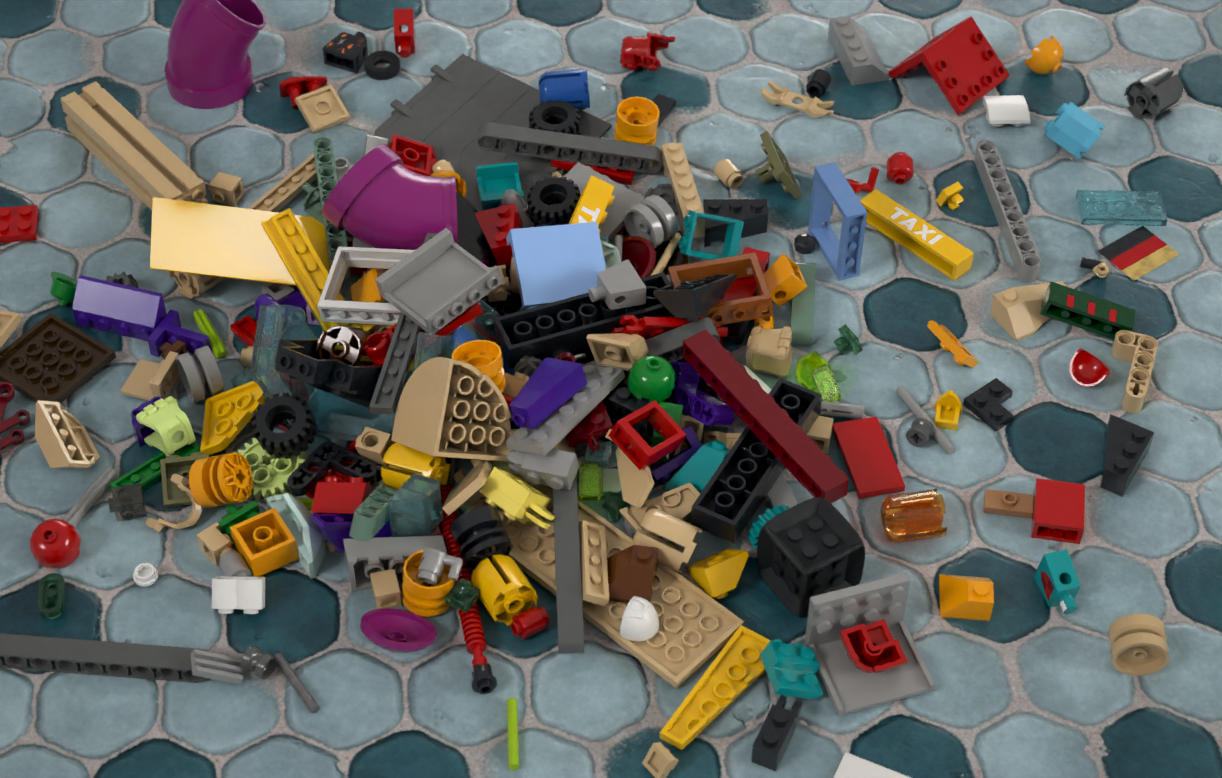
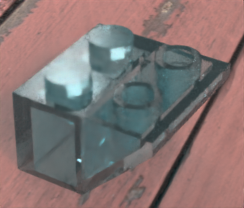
M414 473L390 497L387 507L389 509L392 537L430 534L443 520L440 482L438 480Z

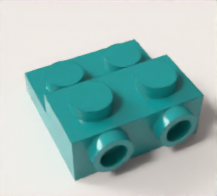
M774 639L767 644L760 657L775 694L819 700L823 695V691L815 673L820 668V665L812 647H806L801 642H796L792 645L785 644L780 639Z

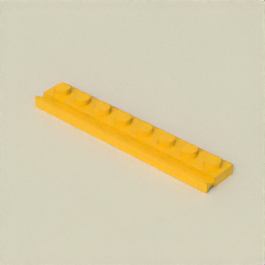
M291 209L284 210L270 217L267 221H262L261 226L322 330L327 331L338 325L354 327L351 323L322 322L317 306L329 273ZM339 292L337 300L345 301Z

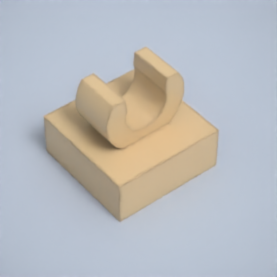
M661 742L652 744L642 764L655 778H667L669 772L675 768L679 760Z

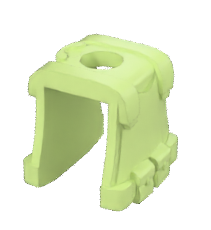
M172 396L165 398V400L161 398L155 401L154 405L146 406L143 408V412L136 415V419L140 424L148 426L155 431L144 439L146 444L160 449L166 456H170L176 450L196 441L187 415L180 410L177 400Z

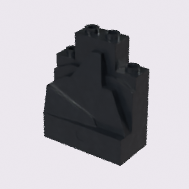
M280 339L275 362H277L275 370L288 374L289 378L369 408L383 365L351 366L336 359H320L319 350H316L318 339Z

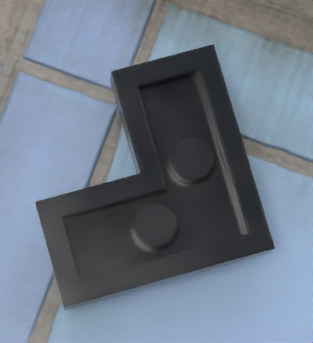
M997 378L964 398L963 405L995 432L1013 419V414L1000 405L1012 397L1013 391Z

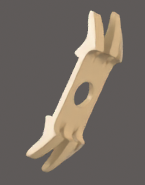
M769 81L768 85L775 93L763 87L761 89V95L774 106L775 104L787 106L805 112L811 118L828 116L834 113L833 110H826V108L833 106L834 101L825 102L817 97L813 99L788 91V87L781 88L773 81ZM800 99L803 103L794 104L792 100Z

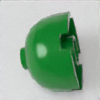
M649 355L638 359L633 364L629 372L628 387L636 398L642 400L643 397L649 399V402L654 400L660 402L671 396L675 386V372L666 359Z

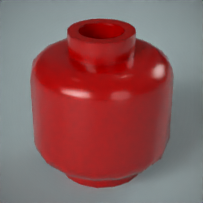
M904 152L894 153L886 162L887 178L899 185L911 180L914 175L913 159Z

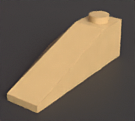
M1062 281L1055 282L1057 284L1066 286ZM1050 283L1012 287L993 296L990 314L1015 341L1035 334L1044 322L1047 323L1051 319L1040 314L1043 295Z

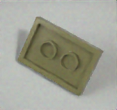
M768 131L760 134L763 141L760 145L764 153L769 156L766 158L768 163L755 170L759 180L763 185L774 178L777 182L782 181L781 185L786 194L791 193L795 199L802 196V193L785 154Z

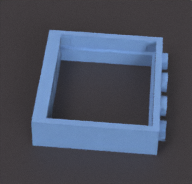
M835 162L815 166L808 231L814 237L817 246L839 281L857 277L860 272L867 211ZM832 200L843 216L840 241L830 227Z

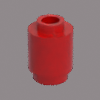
M533 607L513 616L510 627L516 637L519 636L521 639H525L545 630L546 626L550 624V620L543 607Z

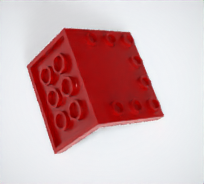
M972 16L937 35L888 71L891 78L898 75L903 77L911 71L910 68L914 71L923 62L957 115L964 112L1010 76Z

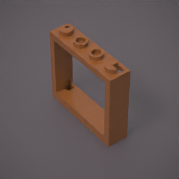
M755 252L668 267L670 283L674 286V289L676 286H680L681 282L697 281L698 278L715 274H737V279L754 276L761 294L760 296L716 303L707 314L700 316L711 318L715 326L773 316L772 297Z

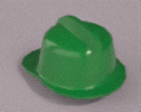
M51 272L50 275L53 281L50 294L58 299V304L63 307L67 303L73 304L77 281L65 274Z

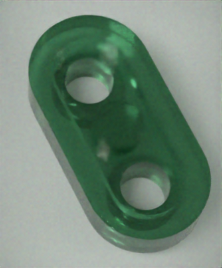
M47 574L39 582L37 607L40 615L45 619H55L64 612L66 584L60 574Z

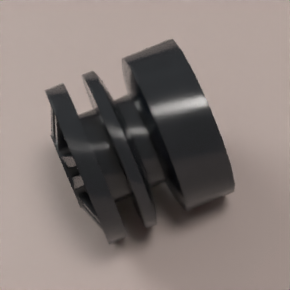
M483 506L470 510L456 518L450 525V532L456 545L461 546L459 552L463 557L466 567L469 569H475L479 562L485 558H488L492 563V555L502 554L507 556L513 549V544L510 538H508L509 535L506 529H502L503 522L496 507Z

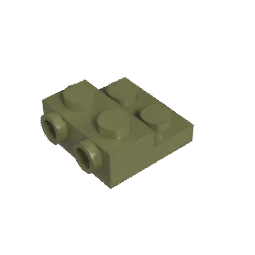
M195 452L190 454V456L170 455L166 459H160L165 508L192 505L191 499L186 492L181 491L170 479L173 474L189 479L192 464L198 459L209 457V454Z

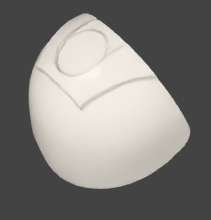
M633 596L622 617L620 636L630 641H645L657 633L659 629L658 615L654 606L648 600Z

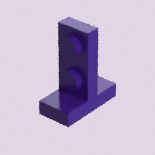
M171 309L147 339L150 354L159 357L163 352L160 350V347L165 342L173 345L177 340L184 342L187 352L194 354L196 349L208 346L211 350L209 336L181 328L178 312Z
M686 426L682 429L687 434L684 441L688 448L669 458L667 462L651 469L650 472L653 480L660 479V481H664L671 477L674 469L682 468L702 447L691 426Z

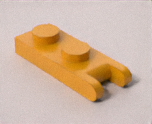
M933 320L928 322V328L941 341L939 345L947 352L951 351L955 355L953 357L955 362L962 367L964 365L971 368L975 367L979 361L944 325H939Z

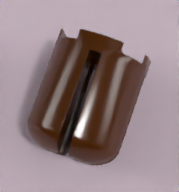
M338 325L324 331L318 339L316 350H319L320 359H336L351 366L373 365L370 358L366 357L368 355L364 350L365 340L371 333L364 331L362 328Z

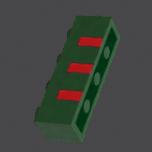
M1052 281L1043 295L1040 312L1041 315L1111 339L1115 338L1118 331L1127 330L1132 332L1135 319L1134 309Z

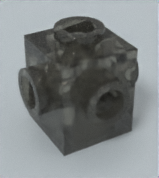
M141 483L111 488L112 498L108 499L110 513L115 512L117 522L146 517L145 499Z

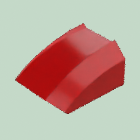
M395 134L392 135L388 147L404 161V167L425 176H430L434 173L432 168L437 163V158L433 146Z

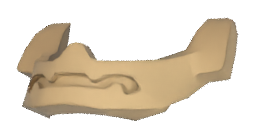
M173 474L170 479L181 491H185L191 499L192 511L188 515L187 520L179 523H168L165 519L161 518L158 520L147 518L145 521L147 526L160 532L163 527L181 529L193 526L199 520L202 509L188 488L189 479L178 474Z

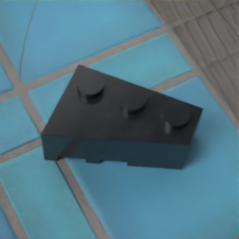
M703 199L704 213L744 221L741 238L767 232V199ZM705 219L704 247L711 246L712 242L720 240L724 243L728 224Z
M1110 414L1105 431L1101 488L1123 497L1150 449L1154 435L1153 431Z

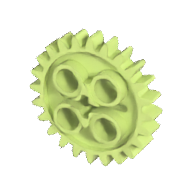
M252 438L253 444L251 445L244 443L246 449H238V453L247 460L252 471L253 488L248 499L254 496L255 500L259 501L263 496L266 501L267 497L287 493V479L308 458L306 452L301 450L299 456L296 457L295 454H292L289 459H285L284 455H282L280 459L276 458L274 454L269 455L266 450H263L256 438Z

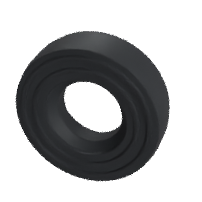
M390 51L373 52L365 59V72L372 79H391L400 71V60L395 53ZM379 63L390 64L389 66L384 68H379L375 66Z

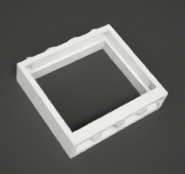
M338 246L317 306L322 322L395 325L398 322L401 311L391 303L338 301L337 297L348 267L390 269L415 250Z

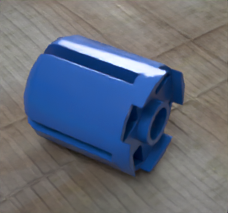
M587 69L543 73L539 79L540 103L547 102L548 100H561V102H569V105L573 104L575 109L578 110L590 108Z

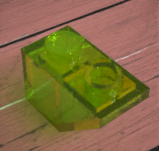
M817 351L797 359L795 378L803 387L822 394V401L833 402L841 398L842 394L830 364Z
M584 464V467H579L578 500L602 501L603 467H598L597 464Z

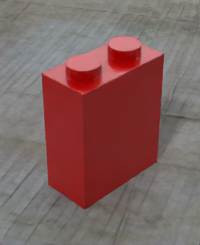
M1037 478L1033 492L1031 538L1080 544L1084 531L1085 484Z

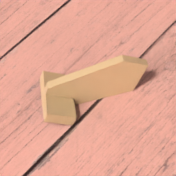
M609 429L605 437L613 442V440L608 436L611 432V429ZM618 447L615 453L623 501L641 509L654 485L649 466L639 470Z

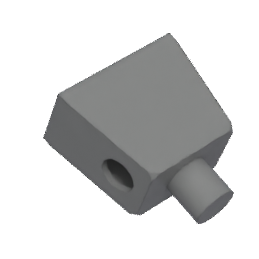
M629 260L622 261L597 274V287L588 290L592 302L603 299L611 310L646 304V286Z

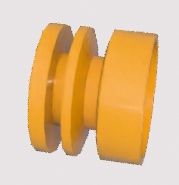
M629 97L622 100L618 104L616 112L615 140L653 146L656 142L660 114L658 106L653 101L643 97Z
M473 340L459 345L453 351L452 359L471 364L480 372L486 374L496 384L501 393L505 390V372L499 345L488 340Z
M232 452L196 460L189 472V486L191 494L201 507L212 508L246 501L252 492L253 476L247 460L241 454Z
M419 550L411 554L405 561L401 593L402 601L405 607L416 615L425 617L438 616L452 606L454 599L455 581L448 578L451 566H444L437 584H428L420 581L417 578L419 574L418 568L424 550Z

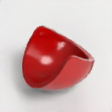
M1081 348L1077 350L1070 361V375L1081 386L1098 385L1104 382L1111 373L1110 369L1103 362Z

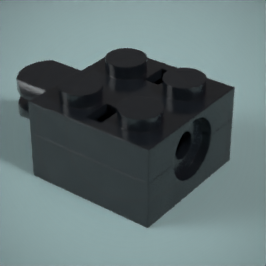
M630 369L625 374V378L607 398L606 411L608 415L618 420L651 403L649 399L642 397V400H640L630 392L628 387ZM670 397L661 402L669 403ZM646 418L633 425H642L647 434L653 427Z

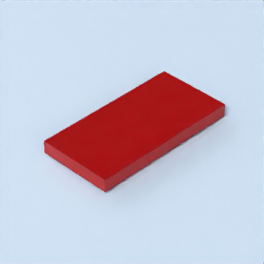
M877 416L833 423V434L859 499L905 491L904 481Z

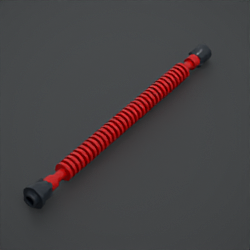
M447 482L446 485L441 484L438 492L435 494L439 496L435 499L447 555L459 557L463 561V557L459 552L461 546L456 545L449 529L453 521L458 518L457 509L450 515L442 509L452 488V485ZM463 561L458 580L454 584V592L468 653L473 654L474 658L472 660L473 681L471 685L474 692L488 694L496 688L497 679L493 676L491 665L488 664L487 658L483 656L487 646L472 585L471 572Z

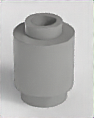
M227 551L220 557V568L225 576H252L249 566L243 556L237 553V551Z

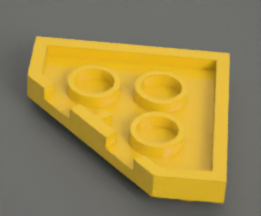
M265 376L206 399L200 452L211 455L225 450L253 418V413L258 412L257 406L259 404L263 405L265 403L264 399L269 398L270 381Z

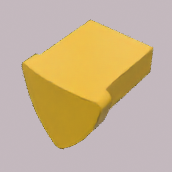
M949 390L942 394L934 404V410H936L934 424L938 428L957 431L959 414L962 413V404L959 397L952 390Z

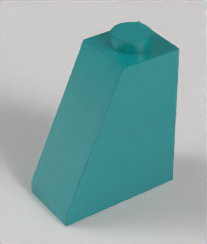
M716 440L704 444L666 484L665 489L672 490L691 483L701 494L731 449L726 448L727 445Z

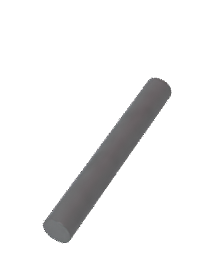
M281 653L274 655L277 658V666L311 713H316L320 706Z

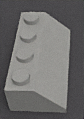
M849 16L831 18L828 38L851 86L889 80L890 77L866 29Z

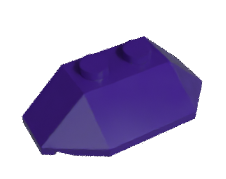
M395 512L373 538L395 537L397 531L407 527L408 522ZM312 514V521L326 540L337 551L345 553L343 539L352 538L349 533L354 514Z

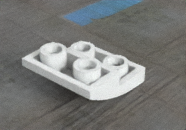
M1023 95L983 96V105L987 110L986 119L989 124L998 127L1004 124H1012L1014 126L1030 124L1029 109Z

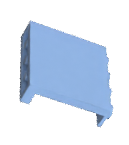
M597 222L510 229L506 237L507 245L512 247L522 306L519 311L588 293L589 289L597 287V274L606 269Z

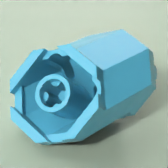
M1072 102L1068 104L1063 103L1056 111L1058 116L1055 120L1050 119L1043 129L1046 131L1044 135L1080 160L1082 156L1079 153H1086L1101 135V132L1098 130H1104L1106 126Z

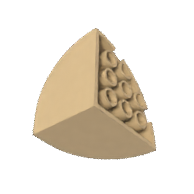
M435 357L421 364L408 379L398 402L391 441L431 456L507 461L508 453L513 450L507 449L505 441L513 435L514 431L511 430L509 418H511V413L507 402L499 388L486 374L480 372L471 364L450 358Z

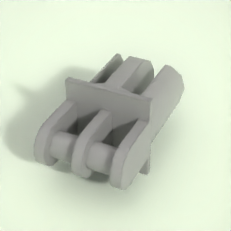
M509 189L505 191L501 198V205L515 203L523 222V228H529L532 221L527 211L528 204L515 190Z

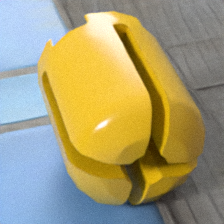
M397 442L388 448L382 460L391 465L389 467L381 466L382 480L387 487L400 489L404 492L433 500L439 497L435 494L438 492L441 484L446 485L450 471V464L446 463L445 457L431 456Z
M502 554L492 555V563L488 558H485L473 570L472 585L494 621L504 622L507 626H510L513 616L531 609L533 603L537 605L538 596L512 558Z

